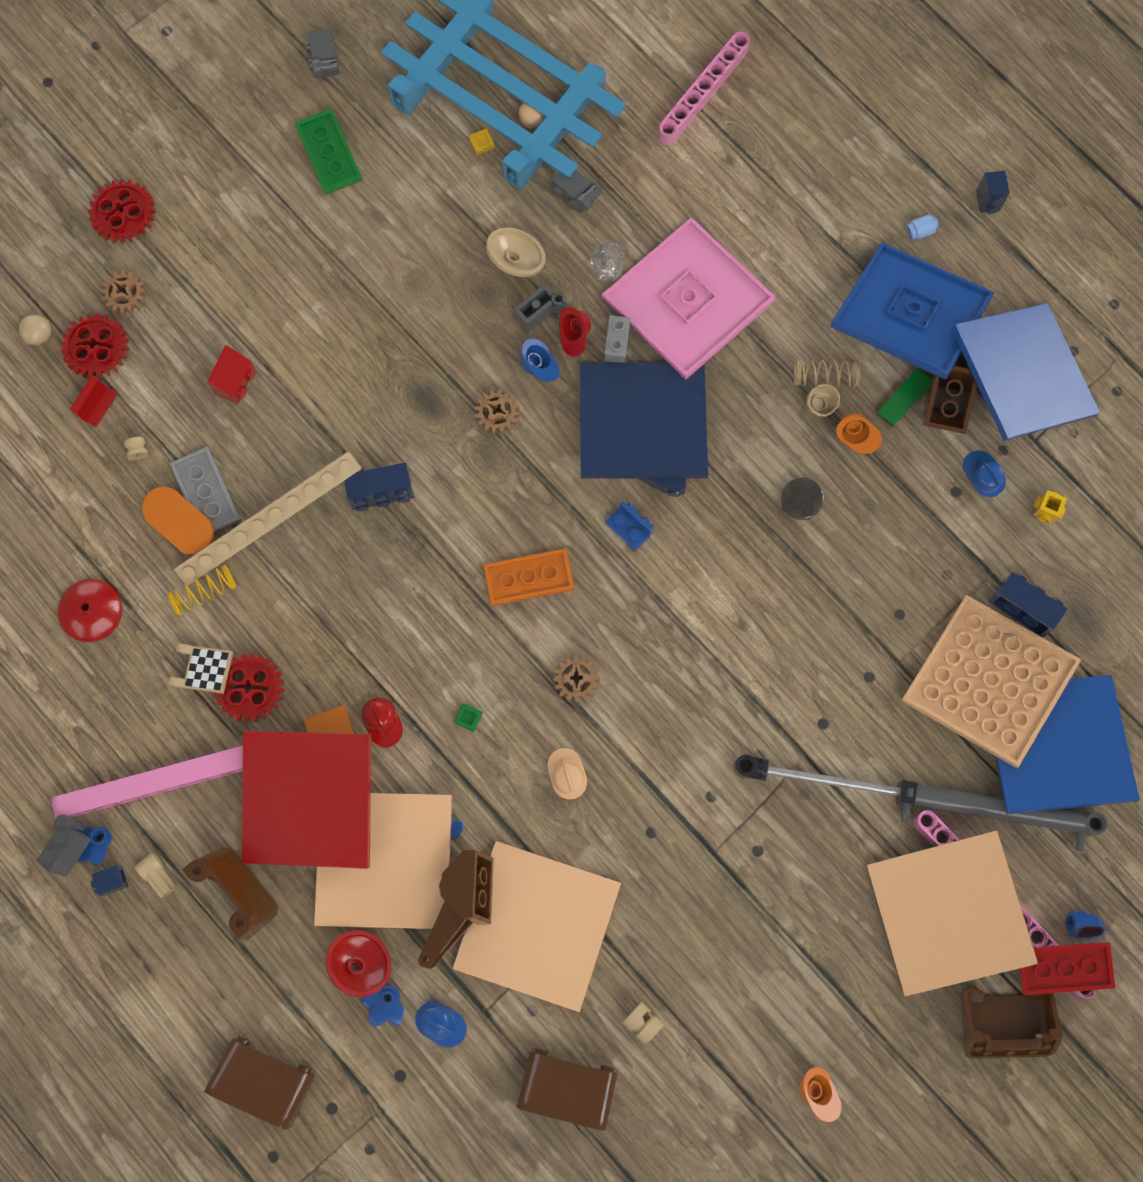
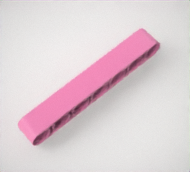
M737 32L732 36L663 119L659 126L658 137L662 144L670 145L677 140L747 55L750 43L747 33ZM700 87H706V88H708V89H707V90H703V89H701ZM693 101L696 104H689L688 102ZM676 116H682L684 118L678 119L676 118ZM669 130L672 133L666 134L664 131Z

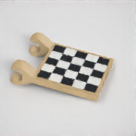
M178 643L176 651L182 655H190L185 679L170 677L168 685L179 689L185 688L224 694L233 652Z

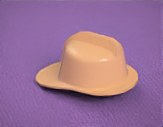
M560 748L554 751L547 763L553 788L562 798L568 800L576 799L584 793L587 786V777L579 755L572 749Z

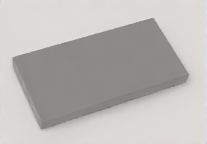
M208 446L169 463L184 498L211 520L214 526V533L241 522Z

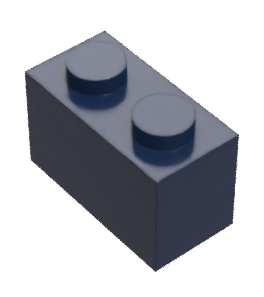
M1005 170L984 174L976 189L980 213L994 214L1000 211L1010 194Z

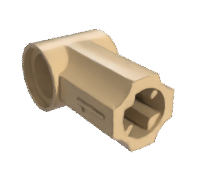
M153 852L134 866L138 874L146 882H149L161 899L170 895L178 887L164 870L161 860Z

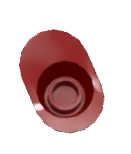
M567 307L559 315L560 341L567 355L577 357L586 348L587 335L591 330V322L584 311Z
M377 697L369 700L364 705L361 715L368 734H371V740L380 747L394 746L399 742L403 733L402 723L395 707L386 698Z

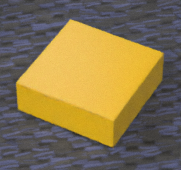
M487 128L468 135L476 155L495 148Z

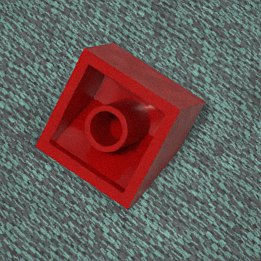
M225 345L207 383L216 396L239 404L240 399H244L247 393L246 387L249 381H252L255 376V366L251 360Z

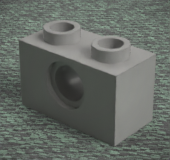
M610 315L604 363H625L630 318Z

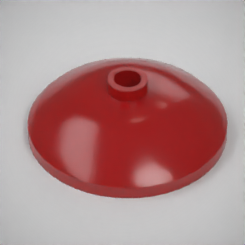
M96 579L82 580L70 586L62 595L58 605V620L62 629L73 639L81 642H97L108 637L118 627L123 611L122 602L116 590L106 582ZM88 604L89 609L87 611H83L84 605Z
M361 930L348 931L338 936L328 948L325 960L326 971L331 982L341 992L353 997H367L378 992L388 981L391 973L390 954L384 943L375 935ZM351 965H354L357 971H353Z

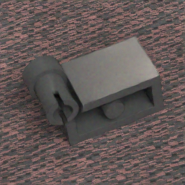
M332 29L308 32L309 40L305 41L307 53H311L312 56L311 59H308L310 71H314L316 78L340 75Z
M577 170L569 179L559 172L551 179L554 194L558 197L562 196L570 208L573 210L577 209L581 214L584 211H588L593 206V202L603 193L599 186L596 188L597 184H592Z
M544 284L513 309L514 319L528 333L550 314L560 315V312L567 308L565 296L561 292H556L555 296L550 288Z
M62 814L55 819L54 829L56 831L36 861L48 872L67 877L91 839L84 833L77 831L84 830L82 822L75 821L72 817Z

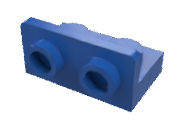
M622 501L620 507L605 521V524L636 552L653 535V525L647 518L644 517L642 519L632 504H626Z

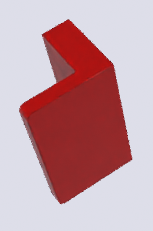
M92 375L69 410L75 417L93 427H97L116 398L117 392L105 386L98 378Z

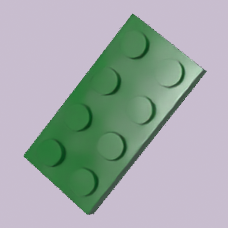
M332 108L295 122L296 129L325 195L362 181V176Z

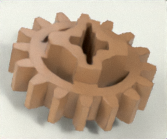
M122 270L120 275L115 271L113 278L107 276L108 283L102 282L105 289L100 290L103 296L101 299L106 304V307L109 310L112 309L115 314L121 311L123 315H126L127 310L133 314V308L140 309L139 303H145V299L142 296L147 295L144 289L146 286L141 281L140 276H135L132 271L128 275L125 270Z
M501 389L498 390L497 394L490 390L489 396L483 393L484 400H477L479 406L474 408L475 412L478 413L475 415V419L480 420L478 422L479 427L485 426L484 430L486 433L491 429L493 435L497 431H500L503 435L504 429L511 431V424L517 425L515 418H520V413L517 412L519 404H515V397L509 398V392L503 395ZM507 404L511 408V414L506 410ZM483 411L489 414L487 420L483 415Z
M576 655L574 661L567 657L566 664L559 663L561 670L555 669L554 673L558 677L553 678V682L558 683L555 686V690H561L560 697L567 695V702L575 698V702L578 703L579 698L586 702V695L594 696L592 689L598 690L599 686L595 682L600 681V677L595 676L598 673V668L592 669V661L587 664L586 657L578 661ZM580 666L585 668L589 672V674H585L583 671H581ZM572 667V670L568 674L563 675V673L568 668ZM575 671H577L579 679H583L579 680L578 688H576L574 680H570L574 679ZM563 684L569 685L573 689V693L568 691ZM584 685H589L585 691L581 692V688Z

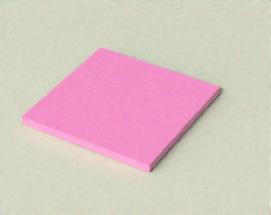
M692 217L601 294L602 299L621 317L630 318V326L685 380L776 301V297Z

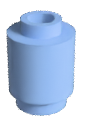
M931 214L911 220L906 225L907 233L911 240H919L935 234L936 229L939 228L936 217H932Z

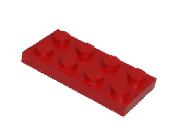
M1110 942L1033 947L1038 964L1019 968L1022 995L1116 989Z

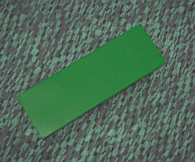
M917 368L877 412V415L893 427L929 388L931 378Z

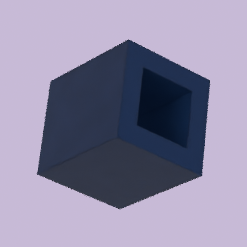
M120 865L91 874L93 878L91 886L94 893H97L98 896H106L129 887L123 867Z

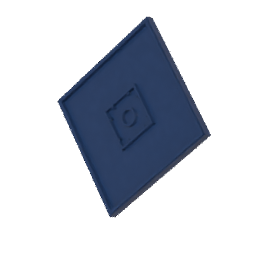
M580 363L581 479L708 478L705 364L685 380L669 363Z

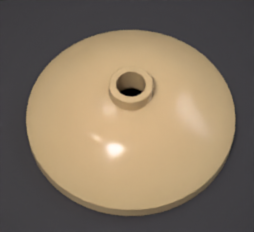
M500 228L493 231L486 242V251L491 261L500 270L509 275L530 277L539 273L545 264L546 256L541 244L533 236L522 230Z

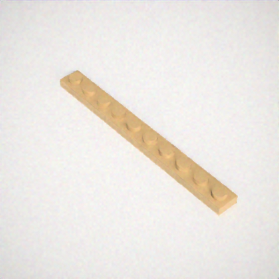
M348 450L175 567V572L187 586L190 585L195 579H199L205 573L214 569L361 470L362 467L350 450Z

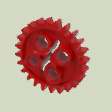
M120 179L119 184H116L112 180V186L109 187L106 183L104 184V191L98 188L99 196L92 195L95 202H89L92 208L88 210V213L91 215L89 220L93 223L92 227L94 230H97L98 235L103 236L106 241L111 238L115 244L119 239L121 244H124L125 239H128L132 243V237L135 236L139 240V233L147 234L145 227L152 228L149 221H155V218L151 215L156 213L153 207L155 203L151 200V194L147 193L145 187L141 188L138 182L133 185L129 179L125 184L123 179ZM130 196L129 199L122 201L124 197ZM112 206L110 210L104 211L107 207ZM140 212L138 216L132 217L134 213ZM122 222L120 226L114 227L115 224Z
M96 313L95 318L87 314L86 320L80 316V323L72 321L74 327H66L69 334H62L66 340L60 342L61 346L65 348L60 350L62 355L65 356L63 360L65 363H68L67 366L70 370L74 369L73 372L76 375L81 373L83 378H86L89 374V377L98 375L102 379L103 373L110 377L111 369L117 372L116 365H124L121 358H128L124 351L130 350L125 345L129 343L128 338L125 337L127 333L124 329L122 330L123 327L120 323L116 324L114 318L109 320L106 314L102 319L98 313ZM90 333L88 338L82 339L84 334ZM106 334H110L108 339L102 340ZM83 353H87V356L85 358L80 359V356ZM103 354H108L106 359L100 360Z
M250 653L249 659L244 654H241V660L234 656V663L230 664L224 694L214 693L215 697H221L216 703L224 705L221 711H229L227 715L229 718L236 714L235 720L237 722L242 717L246 724H248L250 718H252L253 722L257 723L258 716L265 720L266 712L273 715L271 708H279L275 703L276 700H283L279 693L285 692V689L279 687V685L285 682L283 679H278L282 673L280 671L274 672L277 665H270L271 660L269 658L263 662V656L260 654L257 659H255L253 653ZM239 672H244V679L240 682H235V675ZM260 673H265L266 679L264 682L257 683L256 677ZM249 684H251L255 688L268 687V690L262 691L258 689H250L248 693L243 688L230 689V687L232 685L239 687H249ZM241 693L242 700L239 703H233L234 695ZM257 695H264V700L261 704L254 703Z

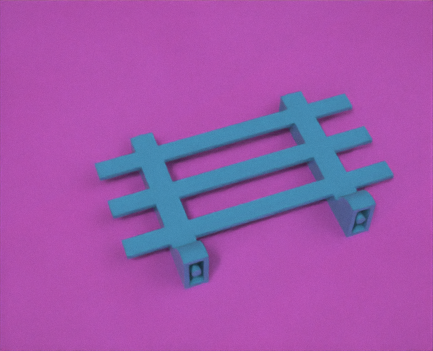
M437 0L457 13L444 30L417 12H414L405 25L432 42V45L420 59L392 41L383 49L381 55L408 72L406 76L402 74L396 76L388 84L392 105L409 116L427 92L433 88L522 147L520 151L513 150L502 161L505 181L520 191L543 162L568 179L572 176L579 165L554 148L567 132L594 148L601 139L602 134L578 119L591 102L616 118L626 107L624 102L602 89L606 84V72L602 67L595 66L589 62L581 74H579L490 16L494 11L493 0ZM478 29H481L570 88L556 104L466 44ZM456 58L546 118L535 132L531 134L442 74Z

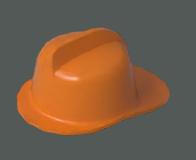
M859 413L844 414L836 427L837 437L859 454L873 453L878 450L882 443L881 432Z
M814 1067L809 1069L799 1085L800 1097L802 1101L810 1105L817 1118L824 1122H833L841 1113L839 1095L829 1074L823 1068Z

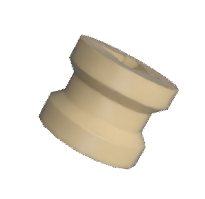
M133 437L124 441V446L128 449V460H139L148 456V451L144 448L145 439L143 437Z

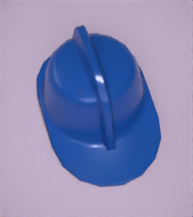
M528 339L523 343L520 358L522 368L542 381L552 382L556 380L560 375V369L548 347L538 339Z
M974 451L966 456L963 462V469L975 489L985 497L999 495L1006 486L1003 468L989 453L984 451Z
M427 1002L417 1011L415 1022L418 1031L438 1045L454 1047L465 1038L467 1029L463 1017L447 1006L438 1002Z

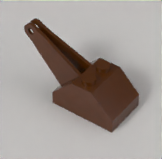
M963 352L958 357L957 366H953L946 379L935 374L932 375L924 405L923 426L966 434L977 383L971 370L967 369V361Z
M463 850L442 873L439 891L444 899V903L426 944L419 955L418 962L420 966L428 969L434 968L473 923L477 925H491L494 858L477 850Z

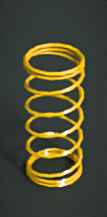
M225 564L221 568L228 582L217 568L215 569L221 584L222 593L207 573H205V577L212 598L205 592L198 580L195 579L202 604L195 598L186 584H184V587L189 597L191 609L185 604L176 589H174L175 596L171 591L167 592L168 599L179 617L183 615L180 600L188 610H193L190 594L201 606L204 603L201 590L210 600L214 599L211 584L219 594L224 595L221 578L230 589H237V585Z

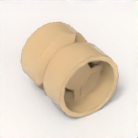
M641 1002L622 1023L631 1032L636 1031V1037L646 1045L660 1031L664 1023L656 1015L651 1016V1010Z

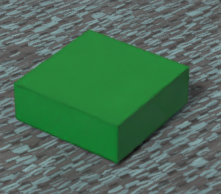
M462 704L454 724L475 732L483 712Z

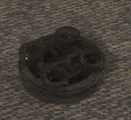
M795 478L785 485L781 493L782 510L797 520L812 519L820 511L824 501L820 486L808 478Z

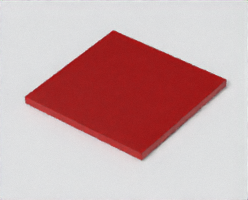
M243 731L242 863L370 868L371 734Z

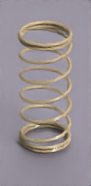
M801 359L795 361V386H799L801 382V364L804 386H806L810 362L813 363L815 386L818 383L822 362L825 366L826 384H829L831 367L833 362H835L838 387L840 386L841 372L846 362L849 387H851V379L854 387L859 385L860 363L858 360L854 361L851 373L846 360L842 362L840 372L835 360L831 362L828 371L825 361L821 360L817 374L813 360L808 362L806 373L803 361Z

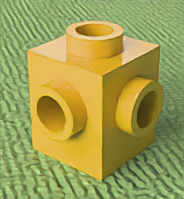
M1047 490L1042 496L1036 498L1033 505L1036 508L1034 516L1038 517L1041 522L1053 524L1058 518L1062 519L1066 511L1064 506L1068 498Z

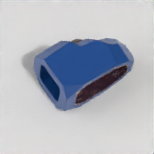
M1085 911L1068 912L1065 918V927L1069 936L1076 939L1089 940L1104 935L1106 931L1103 920L1094 914H1087Z

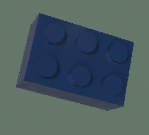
M406 462L356 472L344 480L347 499L352 510L366 511L371 506L386 507L391 502L406 503L411 498H415Z
M1013 572L1001 582L989 600L992 605L1042 638L1055 629L1067 611V608L1063 606L1064 604L1059 599L1049 597L1041 587L1031 585L1023 575Z

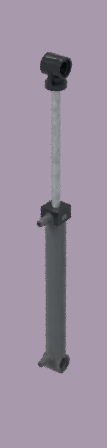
M748 754L740 756L734 763V772L740 778L766 781L767 775L897 796L896 804L902 805V822H908L910 807L914 805L1076 832L1077 851H1083L1086 835H1099L1107 829L1105 816L1098 812L1089 813L1071 809H1056L1006 814L1004 799L999 797L920 785L917 782L905 780L900 781L898 787L772 767L768 766L769 759L752 757ZM740 762H748L751 765V770L749 772L742 771L740 769ZM1091 818L1097 822L1096 830L1092 829L1089 825Z

